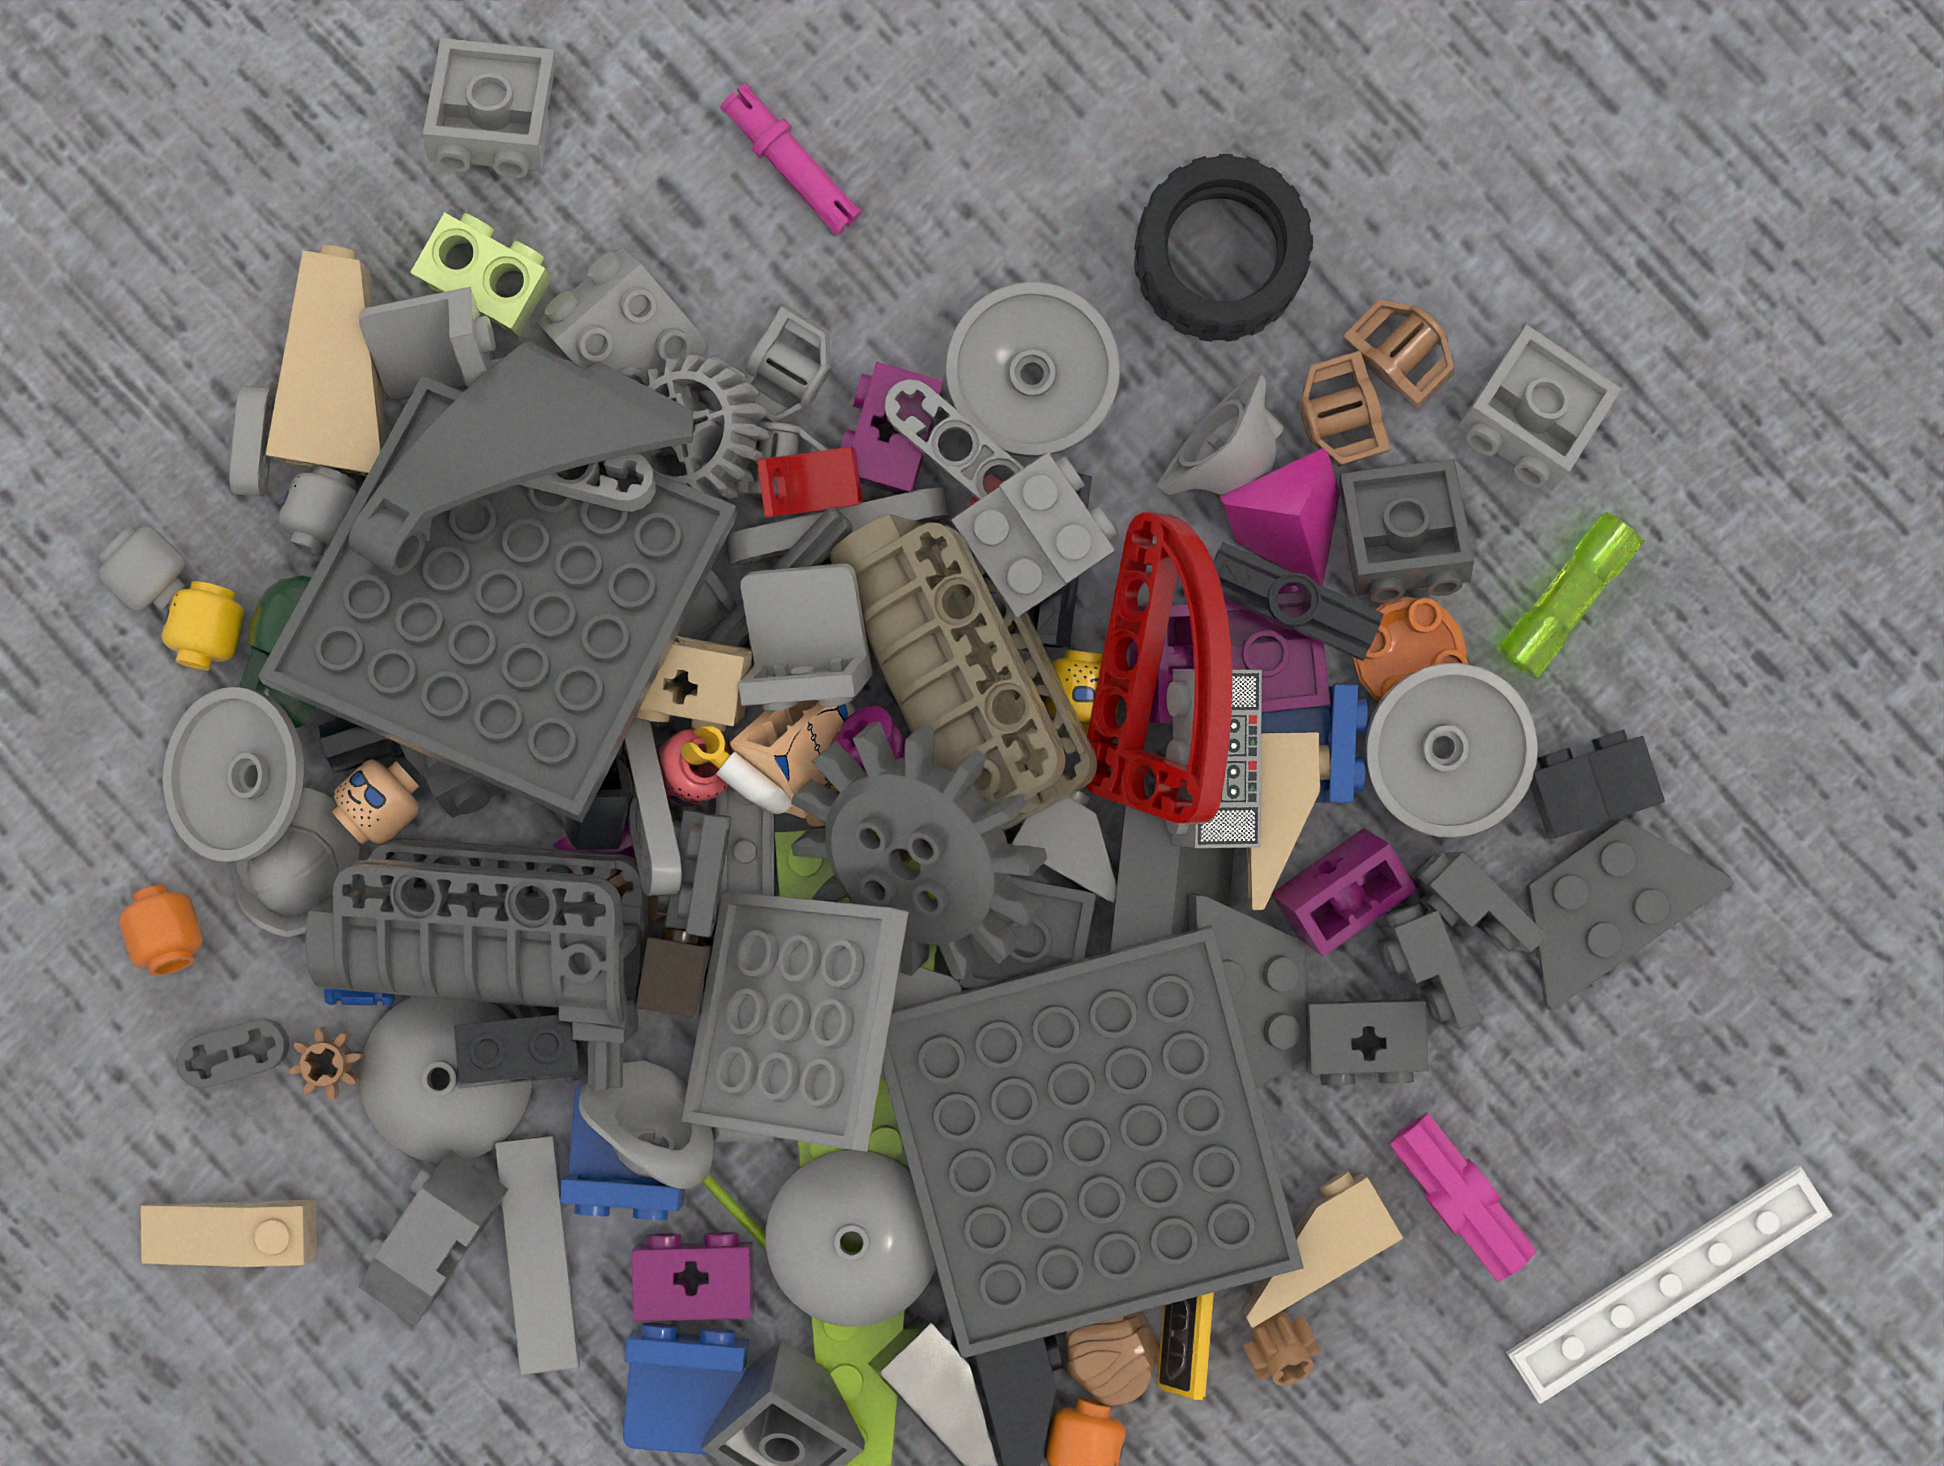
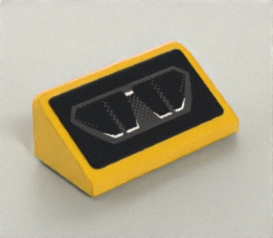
M1214 1292L1163 1305L1157 1376L1158 1387L1162 1390L1194 1400H1202L1205 1397Z

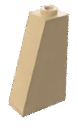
M321 245L320 253L302 251L265 455L280 463L313 468L315 465L323 466L340 473L367 477L388 438L382 382L359 325L360 312L365 308L374 306L370 270L360 260L355 259V251L339 246Z

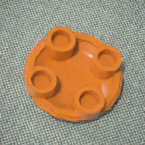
M1403 597L1392 602L1383 603L1375 609L1384 613L1372 645L1364 660L1361 661L1353 657L1358 680L1370 696L1379 702L1386 692L1400 679L1420 668L1440 663L1468 664L1466 659L1467 649L1462 630L1449 612L1432 599Z

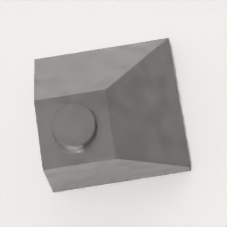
M780 1340L747 1368L703 1440L701 1450L727 1466H845L864 1451L865 1440L828 1369Z

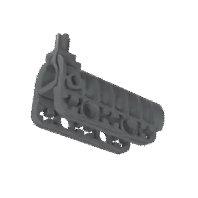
M407 838L390 839L374 849L369 859L356 861L342 870L334 881L333 895L309 910L305 940L307 966L312 981L319 988L559 1008V1021L573 1022V1040L588 1041V1086H595V1090L607 1091L608 1088L620 1089L623 1086V1044L638 1030V1008H636L648 938L649 896H646L643 892L636 859L623 854ZM394 853H397L398 861L388 860ZM423 854H426L427 856L423 863L421 862L422 860H424ZM449 856L458 860L461 865L438 864V861L441 857ZM478 858L482 859L481 865H479ZM505 861L509 862L510 869H503L499 867H501L505 863ZM534 863H539L537 870L532 871L535 868ZM560 864L567 866L574 874L549 872L553 865ZM590 867H595L593 875L591 874ZM617 869L622 870L624 880L633 881V887L629 888L623 894V897L619 895L616 886L605 880L613 876ZM361 875L364 876V882L367 885L365 888L350 887V884L358 880ZM533 886L536 887L537 892L532 890ZM561 889H566V894H562Z

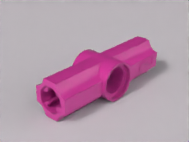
M1426 1112L1411 1121L1388 1142L1394 1154H1396L1409 1173L1416 1178L1426 1191L1423 1196L1455 1236L1458 1233L1497 1282L1513 1275L1537 1253L1532 1246V1242L1499 1204L1501 1198L1487 1178L1469 1158L1465 1160L1429 1113Z

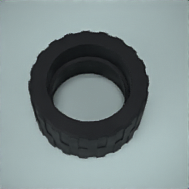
M1219 154V156L1209 158L1203 156L1194 159L1192 163L1182 168L1179 166L1168 175V178L1162 184H1158L1150 196L1147 207H1144L1134 245V250H1136L1134 260L1135 275L1138 276L1140 281V291L1145 301L1148 300L1154 308V313L1162 321L1165 320L1175 327L1174 330L1184 335L1189 334L1198 337L1199 340L1208 342L1213 340L1230 342L1237 341L1240 337L1246 335L1253 336L1263 331L1266 325L1272 321L1275 322L1285 312L1307 275L1311 263L1309 257L1313 249V234L1310 231L1309 224L1311 219L1308 210L1304 208L1300 200L1301 195L1293 185L1290 186L1282 178L1283 175L1273 167L1270 169L1259 163L1260 160L1248 156L1246 158L1235 157L1233 154ZM1208 199L1234 200L1252 208L1267 222L1276 241V261L1270 277L1256 292L1240 300L1217 301L1194 293L1177 278L1169 261L1168 239L1175 221L1191 205Z

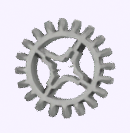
M688 354L684 362L677 358H666L665 372L657 368L647 369L650 383L647 387L693 411V429L695 428V431L693 430V443L643 451L639 454L646 458L651 465L652 471L718 499H720V495L729 499L738 497L735 482L738 479L746 483L754 481L751 472L747 468L751 461L757 462V459L764 458L760 451L755 450L756 443L770 437L766 429L757 426V423L768 415L763 406L755 403L761 393L758 392L755 386L745 383L747 377L744 376L742 371L734 367L729 368L726 366V362L718 358L708 357L706 360L697 354ZM713 391L720 401L722 410L714 412L707 409L706 405L699 401L698 392ZM671 454L678 457L679 462L685 464L687 475L674 476L667 467L663 456Z

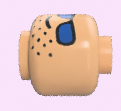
M369 759L336 787L333 796L337 806L331 812L360 844L363 845L370 840L375 844L381 845L392 839L417 816L419 806L411 794L420 786L397 761L387 768L380 761Z

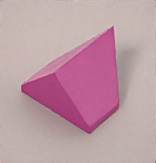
M1322 448L1220 496V500L1236 542L1287 571L1305 574L1313 579L1315 583L1321 586L1324 585L1340 492L1329 454L1325 448Z

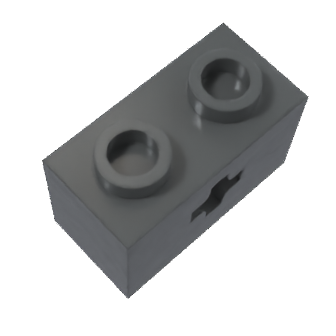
M1425 1000L1306 1002V1072L1311 1075H1320L1321 1085L1356 1084L1355 1073H1378L1379 1083L1414 1082L1413 1072L1429 1071ZM1368 1026L1369 1034L1380 1037V1046L1371 1047L1369 1057L1364 1058L1362 1051L1352 1047L1351 1038L1362 1037L1363 1027Z

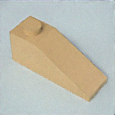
M1319 732L1261 734L1260 847L1246 848L1248 910L1265 909L1318 797L1320 780H1329V746L1319 745Z
M1344 1171L1329 1179L1318 1188L1322 1196L1310 1203L1294 1228L1304 1268L1260 1281L1242 1309L1252 1328L1403 1239L1368 1177L1363 1173L1352 1177L1349 1171Z
M316 1200L140 1205L141 1264L229 1267L301 1266L317 1258Z

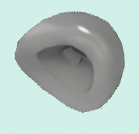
M303 787L294 818L276 844L253 859L230 862L234 894L240 908L258 927L283 937L306 933L309 910L332 896L334 881L338 874L351 864L359 861V842L331 812L337 804L334 798L329 795ZM355 882L350 884V887H354Z
M647 1061L623 1063V1086L620 1089L608 1088L607 1091L595 1090V1086H588V1081L582 1086L579 1097L581 1116L589 1126L612 1145L619 1160L630 1171L639 1176L654 1178L667 1186L679 1189H690L707 1178L712 1165L715 1147L711 1127L681 1122L688 1086L670 1070Z

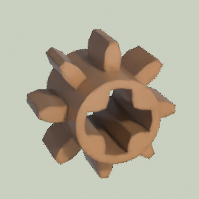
M325 1027L316 1028L314 1032L316 1044L310 1045L303 1041L294 1043L293 1047L302 1056L300 1064L288 1070L290 1074L301 1073L307 1081L303 1094H312L318 1087L325 1086L326 1095L331 1100L339 1097L338 1082L343 1081L349 1085H356L360 1082L358 1076L351 1071L354 1062L363 1059L365 1054L361 1052L352 1053L346 1045L350 1040V1032H342L335 1040H329ZM333 1051L335 1055L332 1059V1064L338 1068V1071L322 1076L319 1073L322 1063L316 1058V1055Z
M1279 1312L1251 1328L1250 1334L1253 1341L1243 1345L1259 1381H1263L1271 1376L1274 1383L1280 1386L1295 1384L1308 1376L1314 1366L1310 1356L1319 1354L1321 1351L1305 1317L1302 1316L1293 1322L1289 1314L1285 1312Z

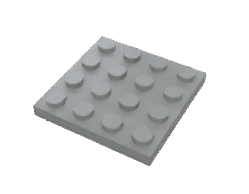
M723 891L681 1122L867 1152L909 912L888 907Z

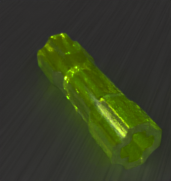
M1608 512L1602 514L1577 545L1570 560L1530 611L1519 619L1497 650L1522 672L1534 679L1539 677L1563 647L1566 637L1608 583L1620 574L1644 543L1641 536L1618 517Z

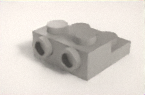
M440 38L423 129L427 160H433L440 168L455 173L467 171L470 164L493 166L495 172L508 178L523 177L527 174V170L542 171L550 125L548 108L556 67L555 49Z
M1526 324L1469 407L1458 427L1467 433L1466 440L1475 451L1488 456L1497 453L1514 464L1515 475L1521 482L1533 488H1541L1545 485L1553 491L1571 471L1622 389Z
M1049 452L951 519L1017 618L1113 554L1115 549L1109 540L1118 535L1099 505L1088 511L1077 495L1076 491L1085 485L1069 460L1064 456L1055 462Z

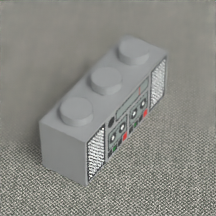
M1173 669V681L1168 686L1166 698L1168 711L1173 716L1172 741L1168 744L1166 758L1188 765L1194 710V669ZM1232 669L1230 741L1224 786L1218 812L1210 822L1204 825L1180 824L1166 820L1167 829L1172 835V845L1189 848L1260 847L1262 670ZM1179 788L1176 797L1193 801V795L1189 794L1187 789Z

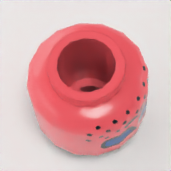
M693 727L673 734L662 742L656 750L667 800L676 805L687 807L704 804L716 798L728 787V784L716 775L720 769L709 761L704 764L694 765L687 762L681 755L680 747L687 742L694 743L699 746L701 751L706 753V743L694 733L695 728ZM725 741L724 750L732 755L731 747Z

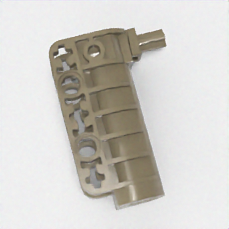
M888 514L852 532L831 550L829 556L831 564L844 563L852 566L855 570L867 641L911 734L922 724L934 727V764L952 772V769L962 759L978 749L987 757L981 775L972 783L971 787L989 806L998 802L1001 798L1021 794L1027 802V805L1008 826L1002 828L1003 831L1083 789L1093 780L1097 770L1095 752L1028 613L1026 612L1017 618L1005 601L1007 608L1006 614L1002 619L991 596L994 593L1000 595L1001 593L993 582L985 583L983 577L988 579L990 577L978 559L974 560L969 546L961 534H958L956 530L947 525L939 523L925 524ZM934 539L940 540V541H944V542H942V543H940V544H936L935 541H934ZM1018 627L1020 633L1010 635ZM1018 650L1029 651L1031 658L1027 659L1024 663ZM1042 678L1045 684L1035 686L1032 680L1039 681ZM1046 695L1054 702L1056 716L1053 722L1040 696ZM1067 730L1070 736L1060 738L1059 736ZM1063 749L1068 754L1080 755L1081 762L1074 766L1077 775L1074 778L1070 774H1062L1066 759ZM899 848V855L904 864L913 859L908 850Z

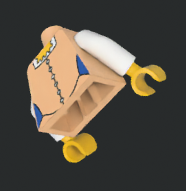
M818 700L797 701L795 706L785 710L764 711L730 742L734 751L732 755L724 750L725 740L723 734L719 729L712 726H704L694 730V733L706 743V753L701 751L699 746L691 742L682 744L680 751L683 758L690 764L700 765L709 761L720 769L716 774L744 798L772 814L785 812L805 818L811 826H825V821L792 805V797L810 779L838 792L836 787L812 761L829 747L830 742L841 730L845 720L856 710L850 702L839 706L824 707L819 705Z

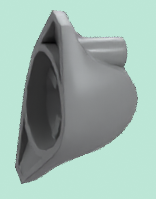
M1253 371L1202 420L1184 442L1155 487L1168 495L1192 489H1204L1219 495H1225L1271 472L1276 456L1275 439L1282 433L1284 426L1264 406L1267 383L1260 373Z

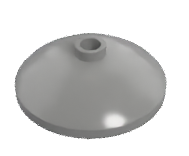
M1024 282L1005 286L991 292L975 303L956 327L949 344L946 359L947 387L954 408L1005 452L1020 456H1043L1047 452L1050 455L1059 453L1086 439L1099 427L1108 414L1116 396L1120 376L1117 345L1111 329L1101 314L1078 294L1061 286L1041 282ZM1027 366H1036L1041 369L1043 379L1036 385H1029L1022 380V370Z
M1440 663L1426 666L1400 679L1386 692L1377 704L1368 724L1364 745V759L1369 782L1386 810L1400 822L1414 830L1432 836L1447 838L1469 836L1482 832L1508 816L1522 800L1530 786L1538 754L1535 725L1528 707L1517 691L1496 674L1483 668L1463 663ZM1445 736L1449 742V749L1443 756L1436 757L1432 749L1433 743L1438 737Z
M240 687L221 688L204 695L190 706L181 717L172 733L165 754L163 792L166 808L175 830L193 851L215 861L241 862L263 854L283 836L298 808L304 778L301 743L290 717L271 697L257 690Z
M422 996L410 997L387 1012L374 1027L363 1049L365 1057L361 1059L359 1069V1086L363 1105L378 1132L391 1145L403 1153L419 1160L441 1163L450 1150L466 1160L474 1159L494 1149L496 1142L506 1140L518 1126L527 1110L532 1094L533 1081L459 1089L454 1025L509 1020L512 1017L494 1002ZM437 1067L444 1068L450 1075V1083L445 1089H438L431 1083V1073Z
M840 1150L819 1156L803 1165L790 1176L778 1192L771 1206L767 1220L765 1240L767 1257L772 1273L782 1291L796 1306L821 1321L853 1327L885 1321L908 1308L924 1291L935 1271L936 1264L911 1172L906 1166L886 1155L872 1151ZM854 1231L861 1235L863 1247L859 1251L851 1253L843 1249L841 1237L846 1232Z

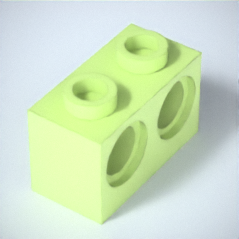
M444 212L410 273L419 283L437 293L471 287L481 317L488 316L491 323L519 338L552 280L546 268L540 266L544 257L518 241H514L510 248L491 238L495 230L472 215L464 213L459 221ZM458 244L473 246V258L466 267L458 270L447 267L446 256L452 247ZM516 271L523 274L524 284L518 294L508 298L500 297L496 294V283L504 273Z

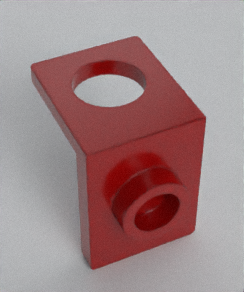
M854 447L757 459L766 518L825 510L831 507L839 508L862 504ZM773 474L777 482L778 498H776L774 493Z

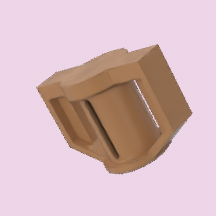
M1379 299L1343 335V341L1354 352L1361 350L1363 360L1373 373L1390 388L1398 391L1417 410L1454 375V364L1446 332L1430 314L1418 306ZM1392 314L1408 317L1377 349L1366 342ZM1437 344L1441 345L1443 357L1415 385L1412 384L1405 376Z
M1361 350L1311 365L1308 369L1302 396L1299 399L1301 418L1311 444L1319 450L1325 448L1330 460L1338 467L1389 452L1391 447L1382 421L1379 401L1373 384L1369 379ZM1352 373L1356 386L1312 400L1308 399L1313 384ZM1355 406L1357 407V408H1354V409H1351V410H1347V411H1344V412H1341V413H1337V414H1334V415H1331V416H1328V417L1318 418V417H1322V416H1325V415H1328V414H1332V413H1335V412H1338V411H1342V410H1345V409H1348V408H1351V407H1355ZM1364 425L1369 427L1372 438L1332 449L1321 439Z

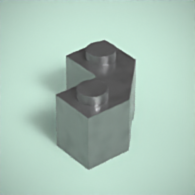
M452 1150L449 1151L437 1168L427 1163L408 1190L414 1196V1199L389 1236L381 1231L362 1257L361 1261L369 1267L358 1288L416 1326L444 1290L462 1257L492 1219L508 1188Z

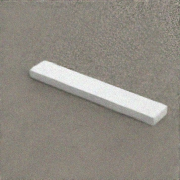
M1796 1165L1506 1351V1354L1536 1401L1541 1404L1832 1217V1214L1803 1169Z

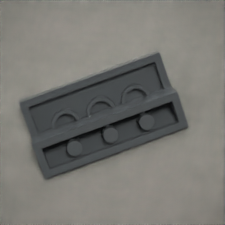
M1125 805L1109 952L1188 931V893L1204 895L1229 907L1235 848H1189L1172 845V835L1167 829L1165 819Z

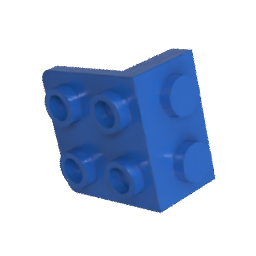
M1334 684L1330 686L1331 705L1261 713V734L1319 732V745L1329 746L1330 777L1329 780H1320V792L1315 803H1353L1354 792H1363L1364 757H1355L1356 734H1365L1367 700L1358 699V685Z
M586 1082L579 1084L574 1093L569 1175L561 1181L560 1203L575 1204L574 1214L609 1216L610 1207L633 1208V1218L668 1220V1211H678L684 1205L685 1189L670 1187L654 1178L639 1176L630 1171L619 1160L612 1145L589 1126L581 1116L579 1097L582 1086Z
M643 1323L642 1330L633 1329L626 1339L624 1361L629 1363L623 1430L624 1443L633 1449L709 1455L701 1450L703 1440L746 1371L749 1339L735 1338L736 1331L723 1328H701L700 1335L677 1333V1326L665 1323Z

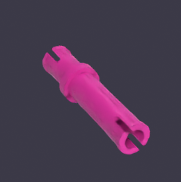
M747 83L737 88L739 93L737 96L733 92L721 104V111L726 113L754 144L751 150L759 159L765 156L832 230L833 235L838 236L845 230V225L849 227L861 215L862 210L855 206L790 134L792 126L785 119L779 121L752 92L751 87Z

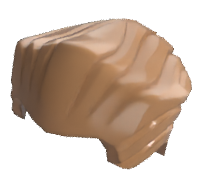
M1142 1311L1065 1331V1355L1068 1373L1101 1404L1105 1406L1124 1405L1134 1401L1143 1394L1158 1362L1160 1349L1153 1328Z

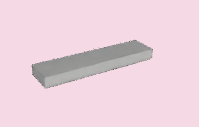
M555 1135L496 1142L499 1183L508 1188L501 1202L520 1375L579 1368L580 1356L563 1203H560L561 1184Z

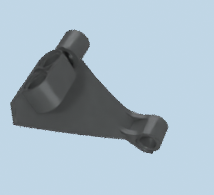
M526 341L491 367L464 391L404 454L354 521L349 533L348 543L350 549L389 573L401 576L409 572L421 557L425 540L427 542L430 540V527L434 515L508 487L582 465L634 453L639 454L643 451L693 443V411L607 365L595 363L584 369L533 341Z

